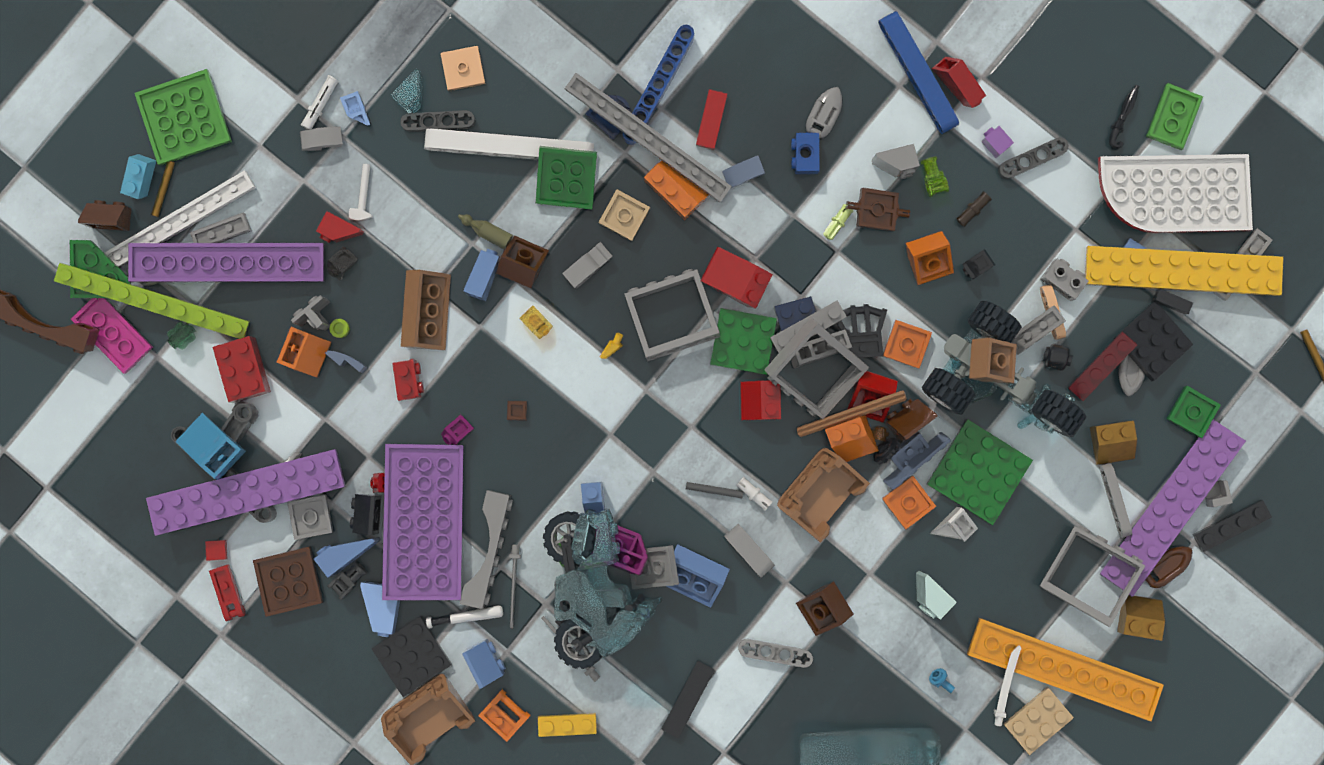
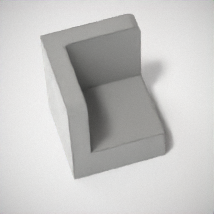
M1227 480L1217 481L1205 497L1207 507H1218L1233 503Z

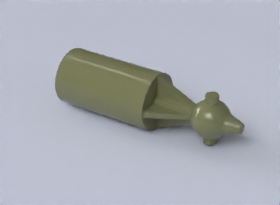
M468 214L458 215L463 225H471L478 236L504 250L513 238L512 234L488 221L473 220Z

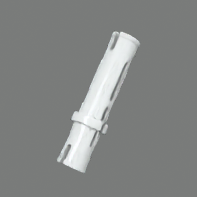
M330 75L327 76L312 106L308 107L309 111L301 126L308 130L313 128L318 117L322 116V110L339 82L337 79Z

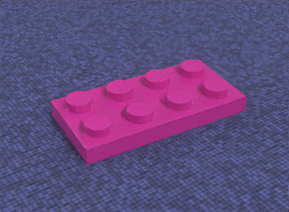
M92 298L71 318L75 324L85 323L100 329L95 345L123 374H126L153 348L106 298Z

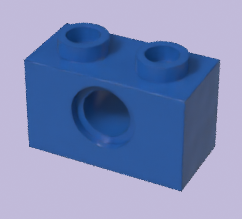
M796 133L795 138L791 140V150H795V157H792L791 168L795 169V174H818L819 133ZM808 150L810 157H802L800 151Z

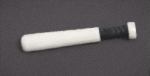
M493 606L450 614V616L427 617L426 624L427 628L430 629L433 626L446 623L456 624L499 618L503 616L502 606Z

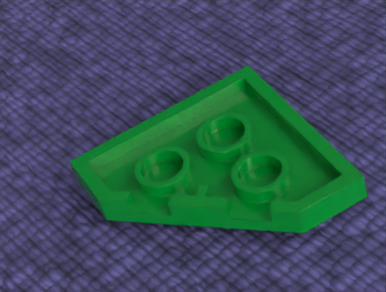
M69 240L71 266L131 284V282H128V275L92 240ZM70 286V298H106Z

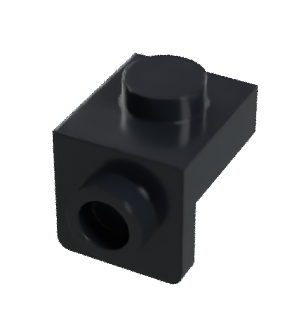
M984 249L962 265L964 266L963 271L966 276L974 280L995 266V263Z

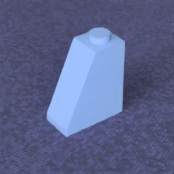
M363 581L360 587L372 631L378 632V636L389 637V634L395 633L400 600H382V584Z

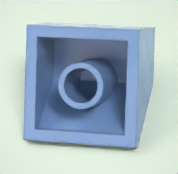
M488 639L468 648L462 653L479 689L503 676L506 669L501 659L498 660L495 655L497 650L492 641L489 642Z

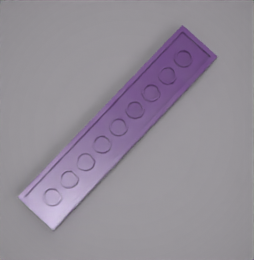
M128 243V282H324V243Z
M1214 419L1203 438H1198L1133 527L1132 535L1127 536L1120 545L1125 550L1124 554L1132 557V555L1137 556L1143 560L1142 564L1145 565L1129 593L1131 597L1140 588L1246 442V440ZM1112 556L1100 575L1124 591L1136 569Z
M334 449L147 497L146 501L154 534L157 536L346 486L337 450Z

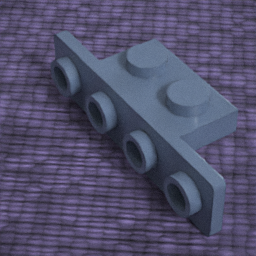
M916 432L899 445V449L891 459L897 469L883 480L884 483L892 490L900 486L905 479L916 473L918 468L930 461L937 452L944 449L951 442V439L943 432H940L927 443L921 433Z

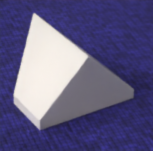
M956 507L930 534L961 539L965 542L978 528L963 508Z

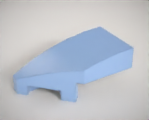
M358 91L340 97L347 116L367 126L371 125Z

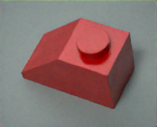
M326 211L316 232L321 234L319 238L328 243L331 240L337 243L364 233L360 228Z

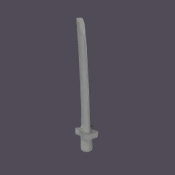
M512 545V552L509 554V558H513L510 628L514 627L517 559H521V555H519L520 545Z
M544 616L541 617L549 628L556 633L555 627ZM594 666L585 668L587 670L585 675H589L594 682L600 678Z

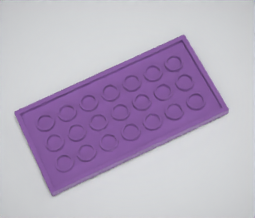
M385 444L382 600H461L463 445Z

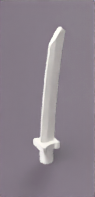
M1020 645L1011 652L997 710L994 709V724L996 726H1002L1003 718H1006L1005 707L1013 673L1021 651Z

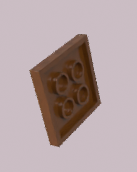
M311 546L253 560L265 617L323 603Z

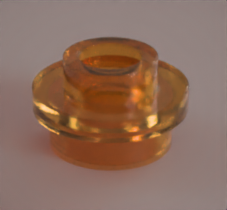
M876 425L875 428H871L875 439L885 441L886 437L889 436V432L886 431L887 428Z

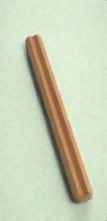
M899 391L825 417L824 419L799 426L797 433L799 437H803L907 400L904 391Z

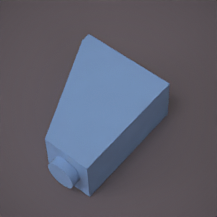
M487 249L486 252L480 251L463 292L471 297L483 301L487 300L500 261V257L497 256L498 252Z
M602 482L582 483V503L586 519L588 521L606 520Z

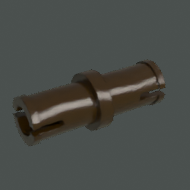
M983 191L956 218L958 223L965 227L975 216L981 213L980 211L992 200L991 197Z

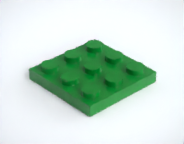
M540 146L535 204L593 209L597 152Z
M720 308L717 324L720 337L714 340L710 365L767 375L765 368L769 365L772 348L770 337L774 336L777 318Z

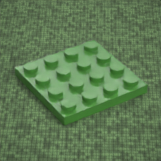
M204 69L134 93L159 166L232 142L209 70Z

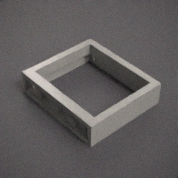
M688 269L682 272V275L676 277L675 275L667 276L664 278V281L658 283L653 281L647 283L646 287L640 289L635 287L628 290V293H625V298L647 362L720 337L697 269ZM694 280L711 328L649 348L633 300Z
M810 318L765 368V371L769 375L767 379L774 385L779 383L782 386L780 389L788 396L792 394L795 397L793 400L801 407L803 405L807 406L806 410L812 416L817 414L821 419H824L869 367L813 318ZM815 332L852 363L817 404H814L778 374Z
M1074 526L1043 579L1040 588L1110 627L1145 565L1142 564L1143 560L1137 556L1132 555V557L1124 554L1125 550L1115 545L1113 548L1108 545V540L1099 535L1097 537L1090 535V530L1087 528ZM1076 536L1136 569L1109 617L1049 583Z

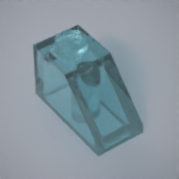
M417 68L390 95L407 113L417 112L423 102L422 74Z

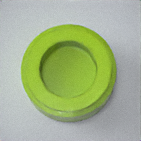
M335 319L330 324L329 329L334 337L344 338L349 334L350 326L343 319Z

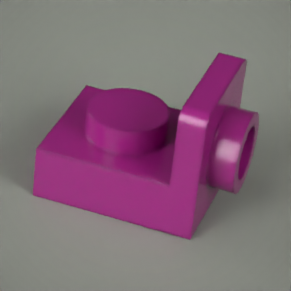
M460 415L444 428L441 435L447 445H458L474 428Z

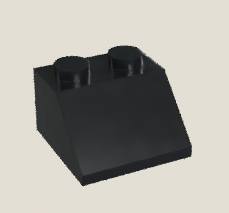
M355 494V498H352L351 508L354 509V517L350 519V528L353 529L352 533L364 535L379 534L382 495Z

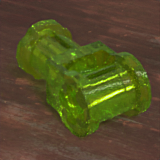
M937 156L921 161V165H924L926 172L924 179L929 197H933L934 194L943 191L945 193L949 192V185L943 170L939 171Z

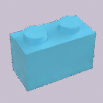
M140 154L129 156L120 193L136 199L147 197L156 160Z

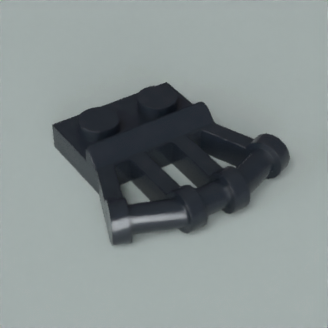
M863 304V306L859 307L850 305L849 308L843 310L847 317L851 316L852 333L848 334L847 332L852 348H849V350L858 358L882 357L881 330L887 309L882 308L881 310L869 306V304ZM856 314H864L865 332L858 333ZM870 314L879 317L875 332H871ZM842 320L837 322L840 331L846 329Z

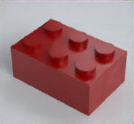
M247 336L212 347L229 403H237V401L240 402L271 392L255 337Z

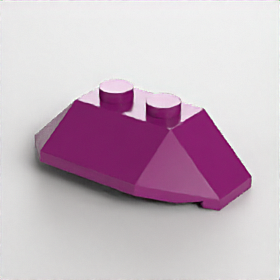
M608 521L592 526L596 529L595 537H597V542L595 543L594 551L591 552L589 557L629 574L640 576L648 560L642 535Z

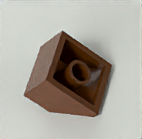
M94 200V203L86 204L78 219V223L93 229L129 231L131 208L125 206L123 202H113V205L106 204L105 201Z
M514 235L500 257L496 274L532 288L549 250Z
M834 581L820 587L796 602L815 636L842 625L854 615Z

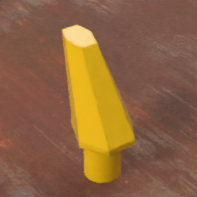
M616 333L614 339L609 340V343L599 357L607 359L623 346L621 343L623 335Z

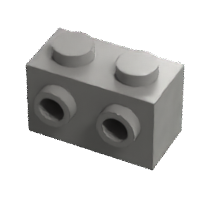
M1057 258L1052 261L1040 280L1047 285L1051 284L1054 290L1068 300H1076L1089 281L1085 278L1084 273L1079 270L1074 271L1069 267L1070 264L1067 261Z

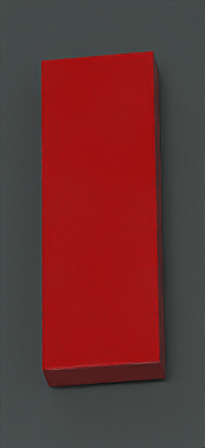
M714 90L708 91L696 146L715 149L727 93Z

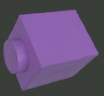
M1000 126L996 129L991 127L983 134L985 138L981 141L995 158L1000 156L1014 143Z

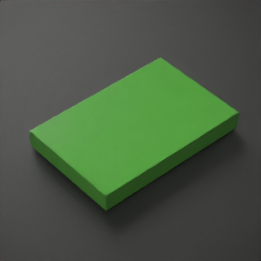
M1167 83L1146 137L1183 150L1203 96Z

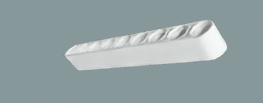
M426 129L424 149L538 160L540 146L594 151V144L582 141Z

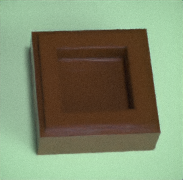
M508 401L507 420L527 421V401Z

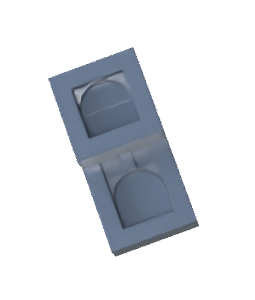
M759 156L745 160L722 171L726 183L731 185V188L765 174Z
M328 350L325 353L340 366L344 367L348 362L361 373H364L368 368L351 356Z

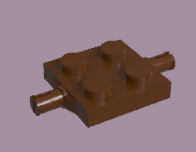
M861 188L857 203L846 202V209L857 210L856 226L893 232L895 231L898 216L907 218L910 216V210L899 209V193Z

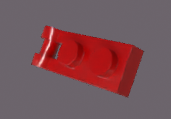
M227 564L209 570L225 621L233 620V617L245 616V608L242 605L230 565ZM233 603L235 609L230 610L228 605Z

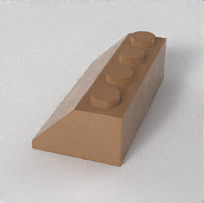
M406 270L401 347L445 350L451 274L425 270Z

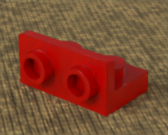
M415 359L392 363L398 401L421 398L424 388L422 381L419 382L418 374H421L420 363H417Z

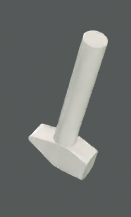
M363 164L358 209H349V220L364 221L373 218L371 214L365 211L370 173L369 164Z

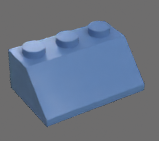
M677 544L674 555L679 584L666 587L711 608L724 585L730 569Z

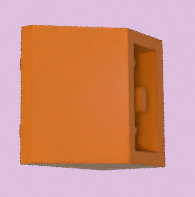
M291 327L277 363L318 377L326 357L325 353L329 350L331 342Z

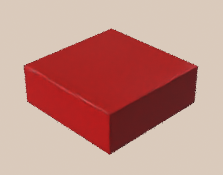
M226 540L205 541L206 561L227 559Z

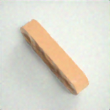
M1052 285L1040 287L1045 311L1054 305L1059 310ZM1064 323L1051 331L1055 340L1066 337Z

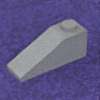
M846 329L831 334L846 348H852ZM820 337L806 342L793 356L791 362L795 369L839 352Z

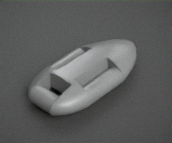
M838 87L828 89L816 100L806 122L807 133H819V139L826 137L830 133L842 108V94ZM813 123L824 128L823 131L812 127Z
M1127 355L1120 363L1118 374L1122 390L1127 396H1131L1141 387L1145 374Z

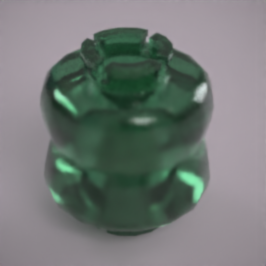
M178 322L173 329L167 332L169 338L167 341L174 349L178 347L183 350L196 339L194 334L196 330L189 323Z

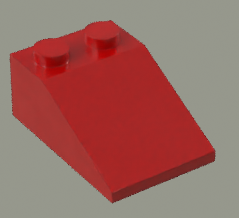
M717 247L700 281L746 307L756 309L773 274Z

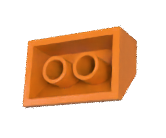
M662 160L644 177V182L684 221L710 196Z

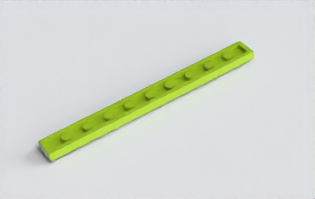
M59 263L54 282L238 339L246 336L250 321L64 263Z

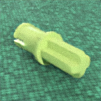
M843 204L837 215L831 218L832 222L823 233L827 239L833 240L841 227L845 226L844 223L851 213H853L852 209H846V204Z

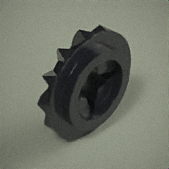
M896 438L883 441L878 446L879 451L875 452L874 461L879 465L887 463L896 454L900 442Z

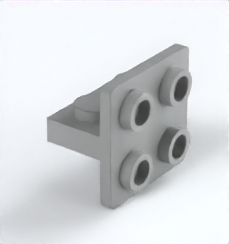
M321 295L313 297L309 300V305L306 308H301L293 314L292 323L303 326L308 322L313 328L326 331L330 328V324L319 311L327 306L330 301Z

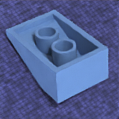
M375 537L332 547L330 545L325 546L317 552L318 556L314 560L327 578L346 568L381 541V538Z

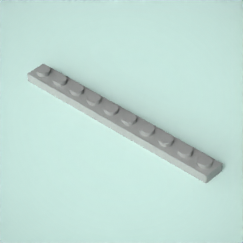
M575 73L564 88V90L718 202L723 200L732 187L579 74Z

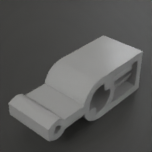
M599 242L562 274L576 290L613 256Z

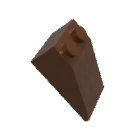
M910 398L902 404L903 408L900 411L894 410L887 415L888 420L884 423L898 441L907 440L938 417V415L919 399L912 400Z

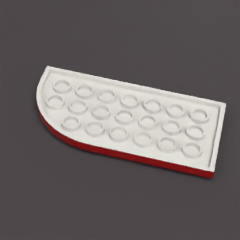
M1249 154L1101 156L1098 158L1099 184L1106 204L1117 218L1134 229L1149 233L1253 230Z

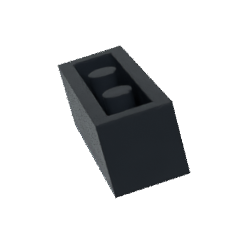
M1162 289L1156 290L1152 300L1184 315L1189 314L1193 302Z

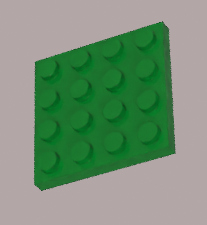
M966 419L927 482V485L987 523L994 525L1033 460Z

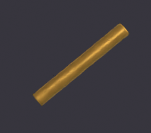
M172 161L166 164L151 213L152 216L159 217L175 165Z
M1308 329L1303 330L1300 334L1324 381V363Z

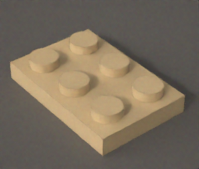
M1046 687L1003 725L1023 749L1031 755L1074 717L1054 693Z

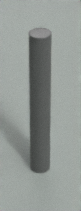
M691 482L686 483L687 490L743 498V491Z

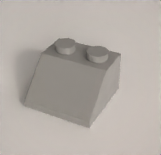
M914 144L876 153L871 160L873 165L895 178L901 176V179L913 176L912 174L920 166Z

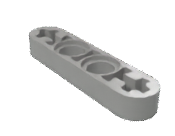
M1111 463L1101 465L1100 472L1117 531L1121 538L1132 535V529L1114 468Z
M743 639L738 645L740 654L748 658L802 668L810 666L813 661L812 654L806 649L752 639ZM749 643L750 647L756 648L755 644H759L757 648L758 655H754L755 651L748 650V653H744V649L741 647ZM764 646L771 648V654L767 657L762 656L760 653L761 648ZM784 649L790 652V658L787 660H782L779 657L780 652ZM793 651H797L796 656H803V653H806L809 660L802 663L800 659L795 658V662H792L794 658Z

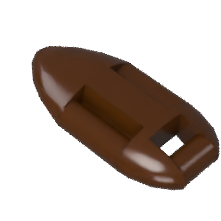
M1179 546L1168 549L1152 570L1159 580L1156 582L1149 574L1145 579L1148 585L1152 588H1160L1182 574L1191 562L1192 548Z

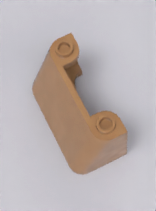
M824 448L814 456L778 500L777 506L821 543L829 535L830 526L827 524V521L850 494L854 496L863 494L870 483L840 456L828 448Z
M438 674L389 708L382 715L381 722L384 736L410 765H414L416 762L424 759L428 744L455 725L459 729L469 728L475 722V719L444 674Z

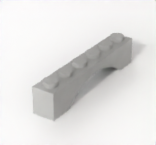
M491 490L486 491L482 510L489 526L490 541L488 553L480 570L464 585L460 600L462 605L483 609L485 605L489 604L491 594H488L489 586L493 587L495 575H492L494 567H498L500 556H497L498 548L502 549L504 538L501 537L502 531L507 529L509 519L506 518L507 511H511L513 500H510L511 495Z

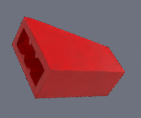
M944 57L932 68L933 72L963 106L976 107L986 96L962 59Z

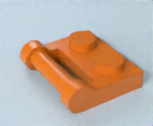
M502 689L478 716L507 742L531 715L516 705ZM500 700L520 718L517 722L497 705Z

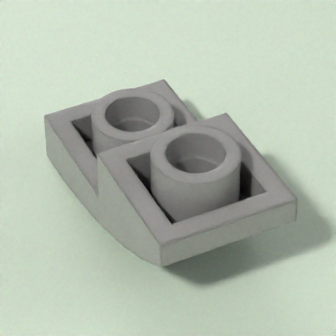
M324 127L300 131L302 151H316L326 147H342L343 145L340 127Z

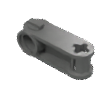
M237 401L231 410L232 413L221 428L238 445L251 424H254L259 416L256 407L244 401ZM244 408H247L249 411V415L246 418L242 416Z

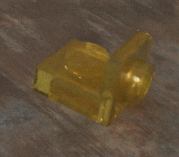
M534 306L530 307L519 318L539 339L547 335L553 327Z

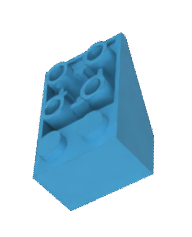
M201 413L175 441L200 467L217 480L221 479L246 452L204 413Z

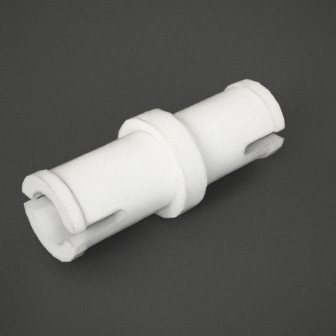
M745 477L736 485V487L749 496L748 499L750 501L756 502L764 511L773 502L760 492L761 489L759 487L753 486Z

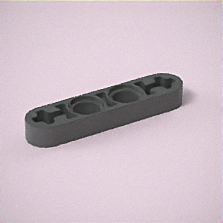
M467 110L408 113L402 116L401 126L407 132H424L426 129L462 130L472 128L476 120L472 112ZM458 115V119H465V116L468 115L472 120L468 121V124H465L464 121H458L459 125H456L457 120L455 116ZM445 116L453 118L451 125L445 126L442 121ZM420 117L421 127L417 123L411 124V127L405 124L409 118L414 122H418L417 118ZM426 117L434 119L432 126L426 127L423 122Z
M1061 137L1055 138L1011 158L999 166L998 174L1003 179H1010L1057 158L1067 152L1068 142ZM1057 142L1063 145L1061 151L1060 149H1056L1053 152L1050 150L1057 145ZM1040 149L1044 150L1047 154L1046 159H1039L1037 151ZM1022 157L1029 160L1030 164L1028 167L1020 165ZM1013 165L1016 166L1015 169L1010 171V175L1008 173L1003 172L1005 166L1007 168H1010Z

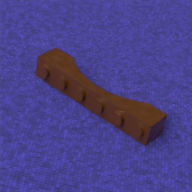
M0 289V319L4 320L5 324L22 327L24 332L39 334L40 338L54 340L57 345L71 347L74 352L79 354L94 350L100 329L85 323L71 324L66 327L43 323L29 314L15 295Z

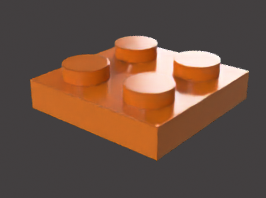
M895 320L883 356L919 369L932 332Z
M914 476L909 477L900 486L882 498L905 530L936 507Z

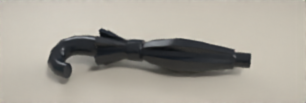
M1135 85L1126 96L1118 120L1111 125L1113 130L1109 136V144L1114 149H1119L1124 144L1121 141L1117 144L1116 139L1119 133H1123L1124 122L1135 105L1139 85Z

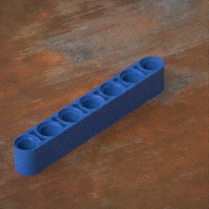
M894 11L878 20L883 34L938 131L943 134L958 126L959 120L898 12Z
M682 25L677 30L632 113L635 116L643 114L646 117L643 122L647 125L694 41V29L690 25ZM688 32L691 37L684 39L681 37V34ZM678 48L682 53L676 56L672 54V50ZM665 65H671L673 70L665 72L662 68ZM657 81L664 84L660 89L655 88L653 85ZM647 98H653L655 103L653 105H646L644 101ZM623 133V139L627 144L634 145L637 143Z

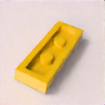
M596 713L538 716L539 737L597 734Z

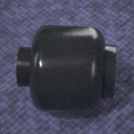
M1052 344L1050 347H1046L1043 361L1046 367L1063 371L1066 366L1071 365L1073 355H1070L1068 347Z

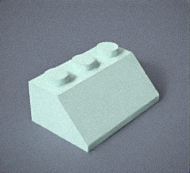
M921 571L916 573L917 601L921 604L919 608L933 619L937 617L941 620L957 602L929 575Z

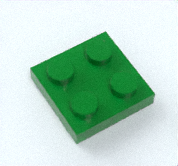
M1185 386L1167 420L1198 438H1203L1221 404L1191 387Z

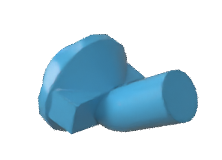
M936 669L929 676L930 683L935 687L939 688L942 686L949 693H952L955 689L946 680L948 674L944 669Z

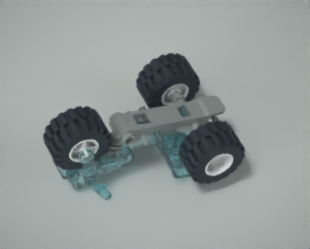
M980 301L967 320L972 328L964 339L953 334L945 343L944 352L949 356V361L943 369L934 368L921 387L924 393L947 410L962 415L970 403H975L993 395L999 386L1005 391L1000 398L1001 400H1004L1007 394H1009L1007 399L1030 414L1017 424L1019 429H1023L1035 421L1034 425L1042 431L1051 434L1055 431L1067 437H1074L1087 418L1084 411L1074 403L1075 398H1071L1067 393L1059 394L1051 391L1049 384H1045L1042 393L1036 390L1035 385L1037 382L1028 376L1026 378L1020 376L1024 371L1023 367L1020 368L1018 373L1015 372L1014 379L1018 381L1017 383L984 382L969 379L972 339L993 338L1012 343L1022 328L1019 321L1003 308L988 301Z

